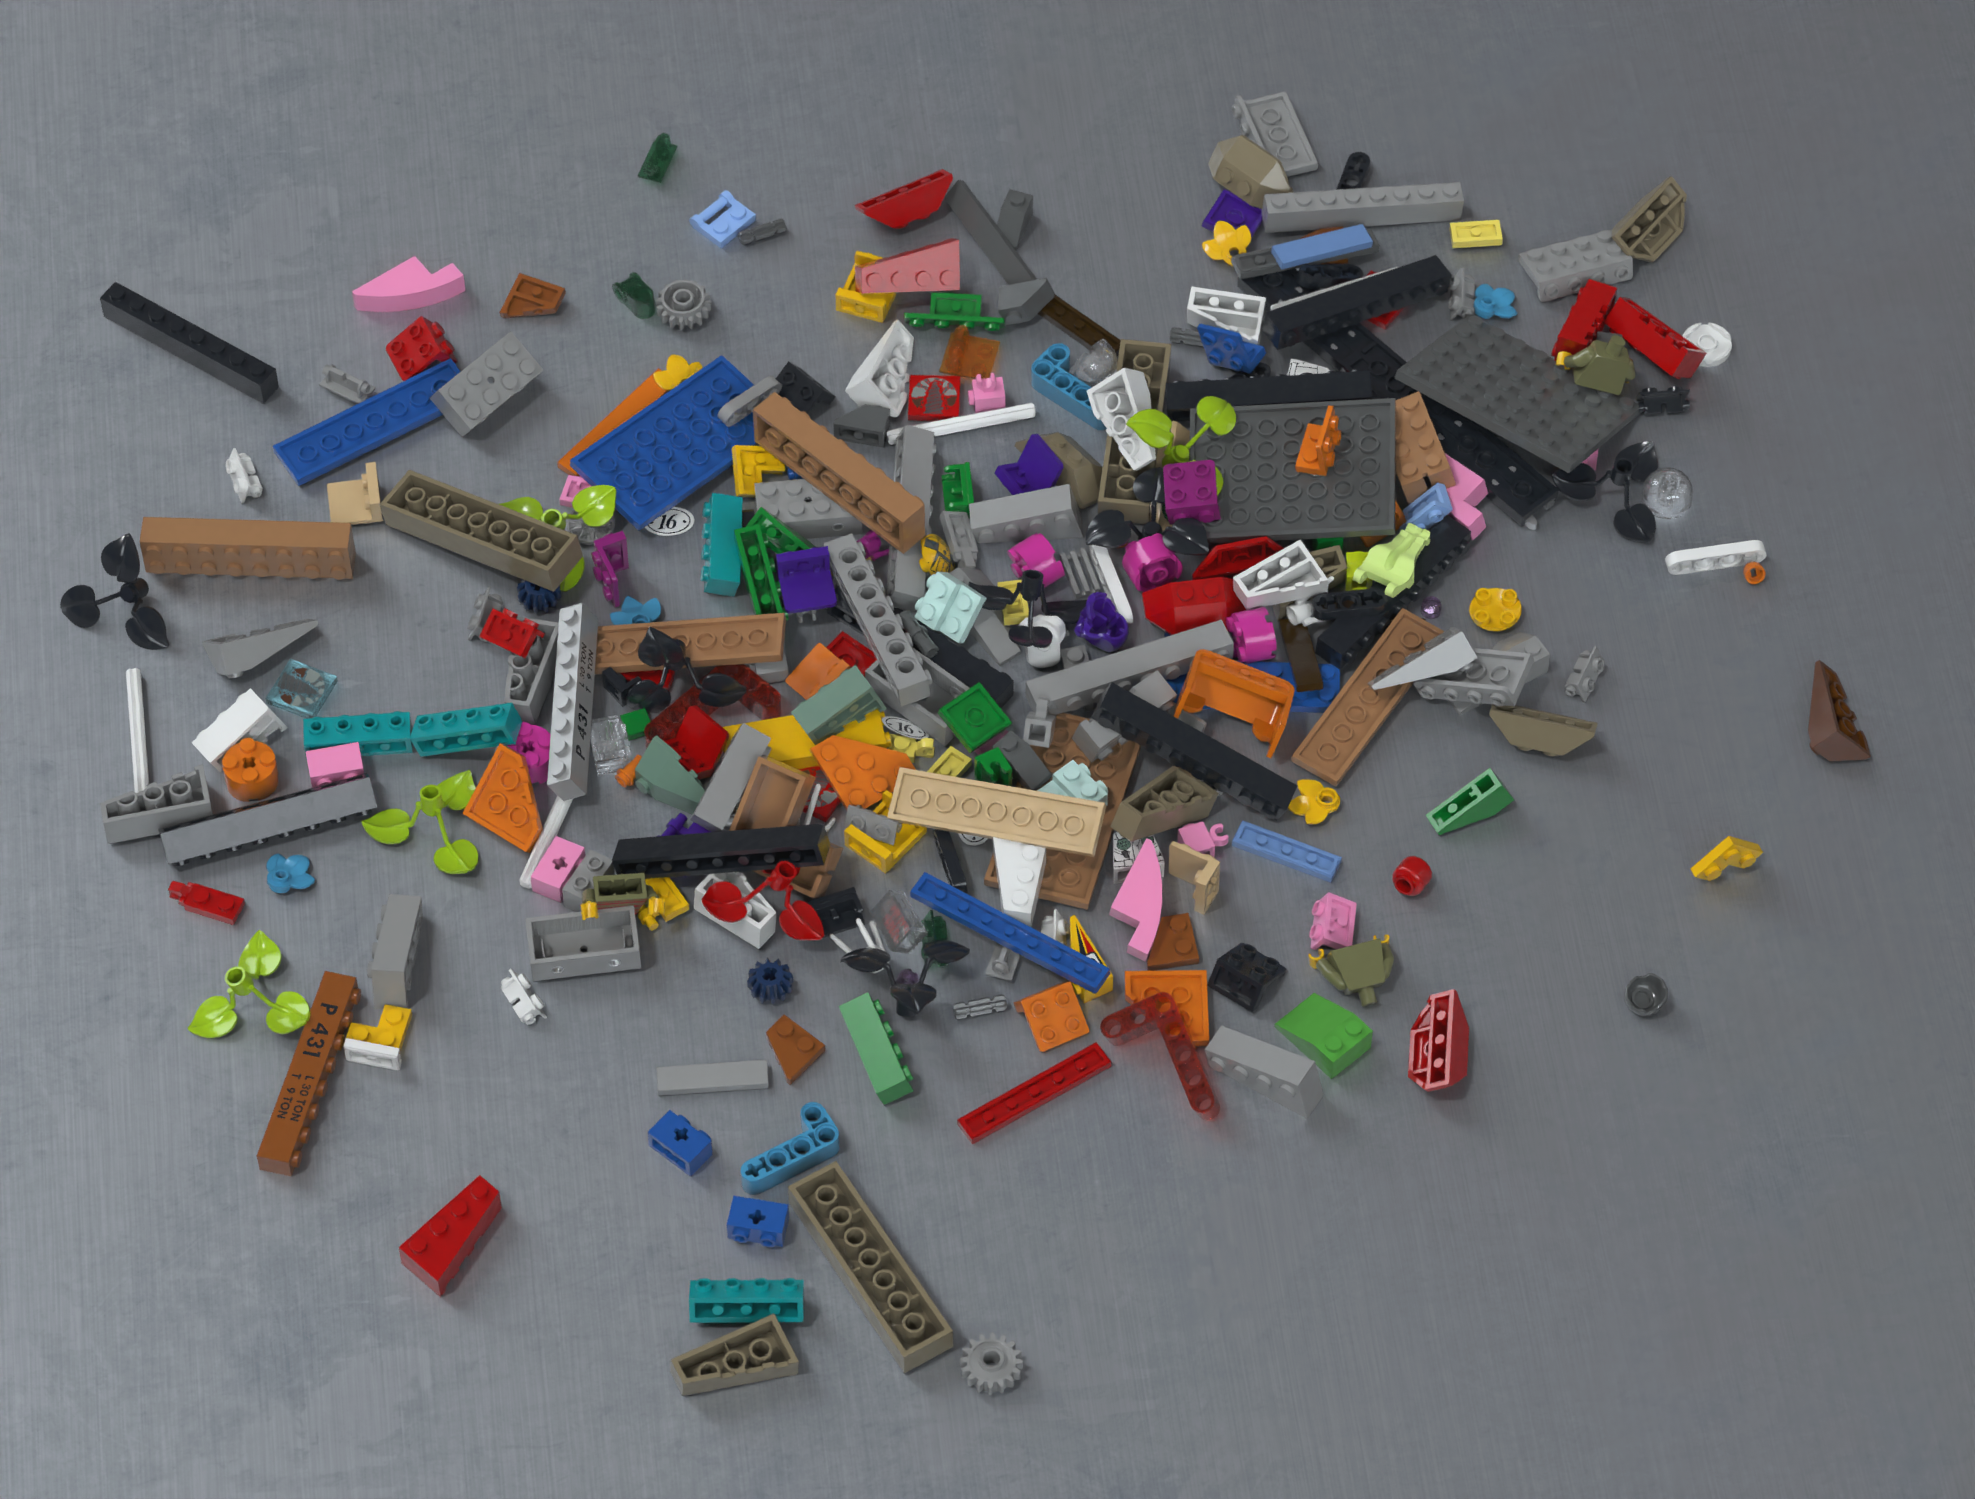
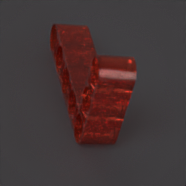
M745 664L716 666L699 681L702 684L705 677L715 673L731 676L741 685L747 687L744 696L738 700L761 720L781 716L780 693ZM695 685L692 686L646 725L644 729L646 749L656 735L663 741L675 738L690 706H698L709 716L719 707H711L702 703L699 700L701 690L697 689Z
M1160 992L1112 1013L1102 1020L1100 1025L1102 1034L1111 1044L1117 1046L1159 1029L1193 1110L1204 1120H1211L1218 1115L1220 1103L1180 1006L1169 993ZM1171 1003L1168 1011L1160 1012V1007L1163 1004ZM1146 1014L1145 1020L1142 1023L1135 1024V1019L1138 1015ZM1116 1025L1121 1026L1117 1034L1110 1035L1112 1027ZM1174 1027H1181L1180 1033L1177 1036H1170V1031ZM1191 1051V1055L1187 1060H1179L1183 1052ZM1201 1075L1199 1083L1196 1085L1189 1084L1193 1076ZM1211 1100V1104L1207 1109L1201 1110L1199 1108L1202 1101Z

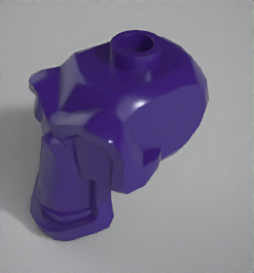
M1095 592L1090 594L1085 608L1080 611L1081 615L1074 628L1075 634L1103 651L1115 652L1125 644L1129 634V625L1125 618L1116 611L1114 604L1107 597L1106 593Z

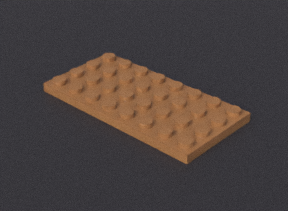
M1060 713L1056 715L1053 742L1050 747L1030 745L1052 775L1040 788L1053 780V773L1074 760L1078 765L1084 763L1091 773L1090 777L1095 782L1101 780L1108 789V806H1106L1094 857L1046 849V866L1038 898L1088 910L1114 829L1110 826L1120 803L1125 798L1141 745L1133 741H1128L1122 746L1118 743L1111 748L1113 752L1102 761L1098 758L1091 763L1072 739L1078 725L1085 719L1088 721L1090 719ZM1017 782V788L1026 789L1023 785ZM992 854L984 878V885L999 889L994 855Z

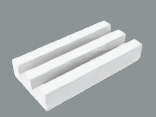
M346 1038L344 1051L347 1061L400 1070L402 1064L401 1054H399L400 1048Z

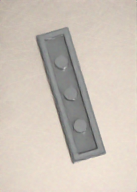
M767 1060L657 1067L658 1096L769 1088Z

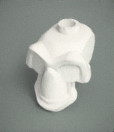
M1039 614L1033 617V627L1041 626L1048 628L1053 636L1052 642L1045 648L1024 647L1027 662L1031 666L1047 668L1058 664L1060 661V643L1066 634V627L1063 620L1058 616H1043ZM1025 618L1019 625L1028 626V618Z

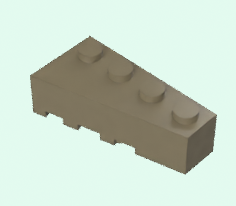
M1172 766L1123 800L1110 827L1116 830L1122 837L1132 842L1207 818L1219 793L1201 780L1193 777L1186 770Z
M775 1314L672 1358L670 1361V1373L682 1396L797 1375L799 1361Z

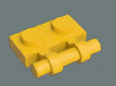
M670 877L645 879L646 885H650L659 898L665 899L664 914H648V907L645 904L638 911V919L643 925H647L650 931L655 930L659 926L655 917L661 915L667 922L689 910L688 902Z

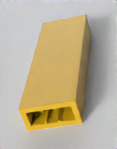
M878 709L864 715L866 720L860 723L854 720L844 725V731L835 735L883 748L891 747L889 731L884 732L883 729L885 725L882 722V718L885 717L884 711L879 712ZM793 715L745 723L771 738L768 746L772 749L767 757H771L798 770L819 766L809 751L815 744ZM742 724L723 727L729 733V739L723 753L728 749L731 739Z

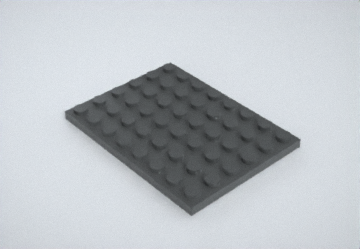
M1473 315L1465 317L1397 370L1395 379L1567 473H1570L1637 417L1640 409L1639 405L1629 397L1576 385L1572 368L1566 370L1564 365L1557 366L1556 361L1544 351L1527 345L1523 340L1516 339L1505 333L1501 328L1494 327L1483 321L1482 318Z
M1395 398L1232 406L1236 413V423L1228 434L1217 435L1209 427L1189 448V461L1213 460L1215 467L1218 468L1223 477V487L1217 497L1221 519L1213 520L1209 523L1201 522L1206 530L1208 544L1231 543L1264 536L1271 540L1395 535ZM1328 405L1334 406L1335 415L1339 416L1338 430H1341L1342 434L1340 444L1335 445L1334 448L1335 461L1333 467H1329L1326 476L1296 472L1295 464L1308 423L1323 425ZM1197 408L1190 409V440L1206 424L1198 417Z

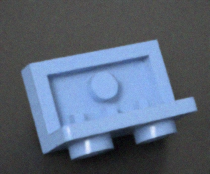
M1437 482L1403 509L1406 522L1400 526V531L1402 529L1405 530L1408 523L1428 530L1434 524L1443 520L1453 510L1445 484Z

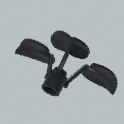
M1653 441L1633 444L1621 450L1616 456L1612 470H1607L1606 474L1598 481H1595L1596 473L1593 468L1584 463L1579 464L1570 473L1560 469L1552 474V479L1557 489L1564 496L1574 501L1583 502L1593 499L1596 494L1595 486H1600L1608 478H1611L1615 485L1624 486L1625 509L1619 510L1615 514L1613 521L1615 530L1622 537L1632 541L1647 543L1653 539L1656 531V522L1652 511L1641 503L1635 504L1632 507L1629 505L1630 479L1632 478L1637 482H1645L1651 480L1657 473L1658 461Z
M1154 467L1143 472L1135 479L1133 484L1134 495L1139 501L1144 503L1152 502L1151 521L1142 527V532L1130 520L1125 521L1123 513L1118 510H1106L1096 515L1086 532V545H1096L1105 548L1121 547L1131 538L1132 529L1138 536V540L1156 533L1162 534L1165 547L1178 554H1209L1206 530L1198 520L1181 518L1175 521L1173 528L1167 526L1164 531H1162L1161 525L1156 522V503L1165 504L1164 474L1161 467Z
M125 534L107 544L101 553V563L104 570L111 576H117L118 582L125 583L121 586L120 591L95 600V593L91 587L76 585L64 593L61 598L60 608L62 613L74 625L88 628L95 625L100 618V610L97 605L121 597L122 600L128 603L135 602L131 610L133 617L127 620L125 624L128 637L134 644L145 649L158 650L169 646L166 635V626L160 613L148 606L138 609L139 605L143 603L141 598L148 594L149 587L144 579L137 578L140 572L138 551L131 534Z
M1037 570L1024 571L1022 582L1017 583L1014 593L1003 587L977 585L970 581L968 585L986 597L982 605L983 609L1003 610L1006 608V604L1012 605L1015 602L1019 593H1021L1024 600L1029 601L1028 626H1014L1010 628L1008 633L1009 639L1012 642L1027 647L1045 648L1052 642L1053 636L1048 628L1041 626L1033 627L1034 601H1037L1038 597L1041 598V611L1044 615L1058 616L1065 624H1076L1081 615L1080 611L1085 608L1087 600L1046 602L1043 574Z
M649 627L639 645L638 657L648 666L660 667L664 665L661 680L658 685L652 680L647 679L634 684L627 695V705L633 710L645 708L648 713L660 712L666 709L671 703V693L662 687L665 684L668 669L678 671L684 665L687 666L696 688L701 690L699 700L705 705L711 707L729 706L744 696L747 687L741 685L731 676L720 673L708 675L701 684L690 663V658L686 657L685 643L681 640L673 639L653 627Z
M934 940L927 943L923 947V952L929 956L926 958L919 982L915 984H896L891 966L887 963L890 961L891 956L877 948L853 950L840 959V963L844 962L849 967L862 972H875L884 968L887 971L891 984L890 994L896 999V1013L903 1017H912L918 1015L927 1004L936 998V989L924 984L930 963L933 960L939 963L958 961L968 955L970 949L948 940Z

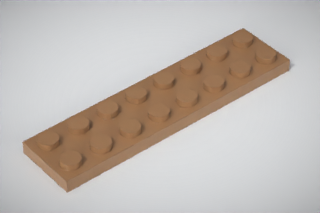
M1402 608L1294 752L1291 762L1337 787L1414 681L1377 690L1371 689L1367 683L1394 665L1399 664L1400 667L1404 665L1403 660L1406 656L1420 650L1423 652L1426 650L1424 644L1444 631Z
M784 613L598 626L595 674H602L609 667L616 673L663 670L664 665L660 667L648 666L638 657L639 645L649 627H653L673 639L683 641L686 645V657L690 658L692 667L782 661L786 617Z

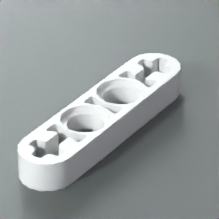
M1750 540L1675 551L1666 556L1665 562L1670 574L1680 575L1744 566L1753 561L1759 563L1767 555L1762 541Z
M1089 545L1091 559L1107 597L1111 599L1116 611L1125 618L1127 623H1133L1129 602L1107 548Z

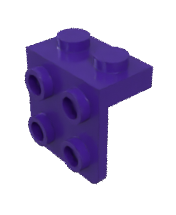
M1032 434L1019 460L1016 463L999 465L994 474L1012 495L1054 487L1064 466L1040 435Z
M828 546L776 554L777 575L786 613L792 614L836 606L837 599L830 572Z

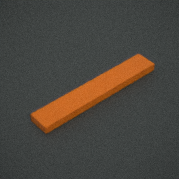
M653 374L649 376L557 462L558 468L568 475L580 476L570 466L572 458L669 391L663 390L657 385Z

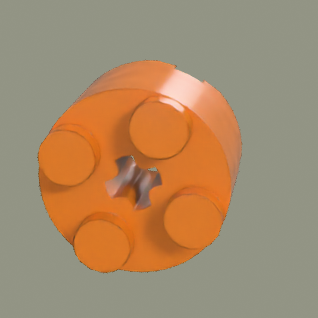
M244 738L225 753L222 759L224 778L228 792L234 798L243 802H250L249 799H258L260 801L269 797L276 790L279 778L276 757L268 745L254 741L252 738Z

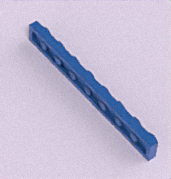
M926 872L923 873L910 891L911 898L1094 994L1098 992L1110 975V968Z

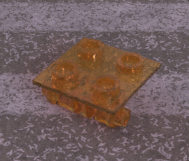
M960 325L955 329L954 333L951 332L939 373L976 379L977 374H981V379L990 378L1000 341L970 336L968 327Z

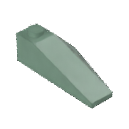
M656 735L651 740L635 768V784L642 793H648L653 799L693 815L705 790L695 771L692 769L688 772L678 762L681 756Z

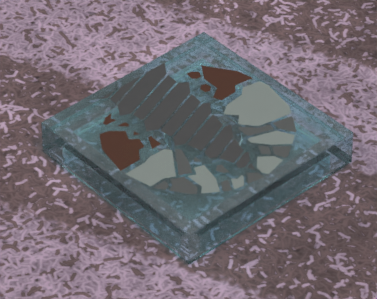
M290 659L265 698L266 704L306 719L316 717L338 682L337 676Z

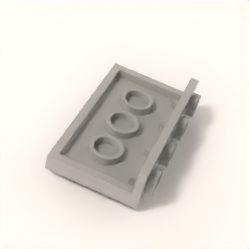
M1286 91L1248 101H1243L1241 95L1235 96L1232 112L1234 118L1240 121L1241 134L1279 159L1287 177L1318 170L1316 157Z
M1612 229L1519 253V262L1538 288V298L1541 302L1577 294L1581 287H1585L1589 279L1607 285L1630 280L1633 277V258L1627 256L1611 238Z
M1472 648L1478 658L1472 661L1474 665L1463 672L1457 670L1414 681L1420 696L1426 699L1435 698L1451 702L1465 701L1473 704L1484 703L1500 707H1515L1533 665L1534 658L1531 653Z

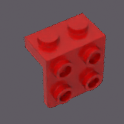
M420 316L386 345V351L403 381L421 373L435 360L442 363L451 358L455 364L458 362L453 354L455 349L445 339L443 335L445 331L438 322L435 321L433 323Z
M693 705L688 708L676 737L664 742L681 756L678 762L688 772L693 769L700 780L712 776L729 739V733L698 706Z

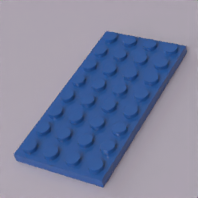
M721 355L570 460V466L591 486L609 485L615 487L617 490L615 509L640 531L733 465L732 447L735 445L760 446L754 439L753 412L730 427H727L718 418L720 409L726 403L754 386V384Z

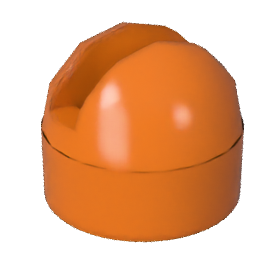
M1753 561L1744 566L1743 575L1750 584H1758L1765 578V569L1760 563ZM1751 569H1754L1755 576L1751 575Z

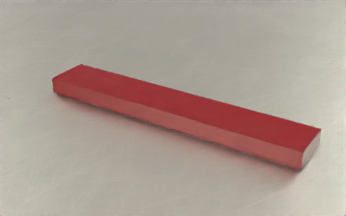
M1095 1042L957 1119V1125L971 1144H974L1110 1068L1111 1061L1098 1043Z

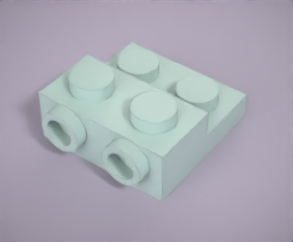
M937 571L936 574L931 575L927 580L926 586L929 589L925 597H921L915 605V610L917 611L915 618L931 629L941 631L957 643L964 644L986 597L950 573Z
M1074 760L1053 773V780L1037 790L1104 802L1108 806V789L1101 780L1095 782L1090 777L1091 773L1084 763L1078 765Z

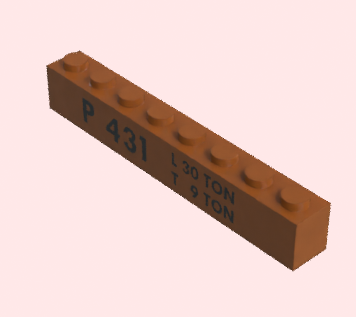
M325 971L310 1010V1019L302 1031L257 1153L260 1170L292 1177L294 1168L300 1166L302 1146L309 1141L311 1134L310 1124L312 1120H316L318 1117L320 1097H324L327 1092V1078L329 1073L333 1074L335 1070L337 1050L341 1051L343 1048L345 1028H349L353 1019L352 1009L354 1004L358 1005L361 998V989L358 988L356 977Z

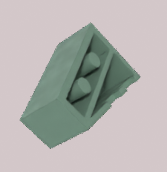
M854 665L852 668L844 670L833 682L821 687L818 693L811 698L799 703L791 713L816 745L832 735L844 731V725L854 720L860 723L866 720L864 715L876 709L882 712L887 708L857 666Z

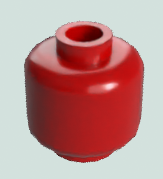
M1416 856L1404 858L1392 874V881L1396 889L1408 896L1420 894L1432 878L1430 866L1426 861Z

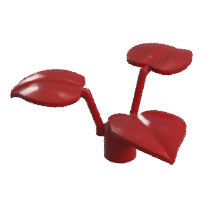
M788 861L779 862L774 869L760 870L765 874H770V876L744 898H742L741 891L737 886L726 881L712 884L702 897V904L712 916L724 922H738L747 914L744 903L751 900L767 885H770L775 891H786L784 903L786 910L781 912L779 922L782 930L789 937L802 941H818L824 937L821 920L811 905L802 900H797L792 905L790 904L791 891L793 890L791 882L798 875L800 867L795 868Z

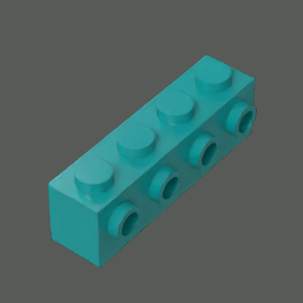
M712 493L709 502L704 503L702 516L706 518V523H704L702 528V538L706 539L702 547L701 560H705V566H702L700 581L704 582V592L734 597L739 587L741 563L734 541V530L742 528L743 497Z
M513 703L418 715L410 740L420 757L496 747L500 743L511 745L516 744L522 719Z
M395 711L383 714L367 713L365 715H340L338 717L303 719L305 755L306 751L356 742L359 743L361 756L413 753V744L410 740L412 733L410 712Z
M706 1278L690 1280V1323L756 1322L772 1314H775L778 1322H804V1280H796L794 1278H785L783 1280H767L765 1278H757L755 1280H739L736 1278L727 1280H710Z

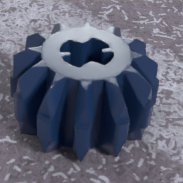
M521 579V583L517 586L520 605H524L526 612L533 609L536 615L539 610H544L547 613L548 607L556 608L557 601L561 598L560 585L553 592Z
M768 957L764 964L757 961L755 968L750 969L748 972L747 987L751 990L753 998L759 997L762 1004L766 1000H770L774 1005L777 998L784 1001L786 994H791L792 983L794 982L793 975L790 973L788 964L781 965L779 958L774 963L770 962Z

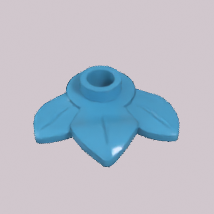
M1482 284L1476 289V299L1473 306L1475 313L1479 317L1488 319L1496 315L1501 318H1511L1517 315V311L1510 306L1515 299L1513 291L1506 288L1494 290L1489 284Z
M627 596L622 604L621 612L610 613V619L613 625L655 622L661 615V605L657 598H653L643 605L634 598Z
M275 854L270 857L266 865V869L269 872L267 875L269 888L275 893H286L290 888L305 889L315 883V878L306 873L310 866L309 858L303 855H293L286 859L281 854Z

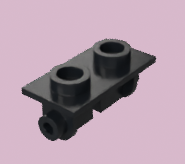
M1681 386L1669 387L1667 391H1657V388H1645L1635 398L1636 401H1642L1638 405L1640 408L1639 413H1643V415L1662 414L1661 404H1666V413H1684L1685 410L1690 409L1689 400H1685L1690 389L1683 390Z

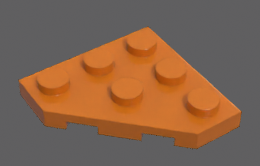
M835 735L809 750L846 811L848 805H861L864 809L871 807L882 800V793L885 790L893 793L900 767L916 770L906 753Z
M500 743L462 814L523 851L530 853L543 828L526 757L507 745Z
M1207 970L1125 971V1000L1180 1046H1207L1209 1044Z

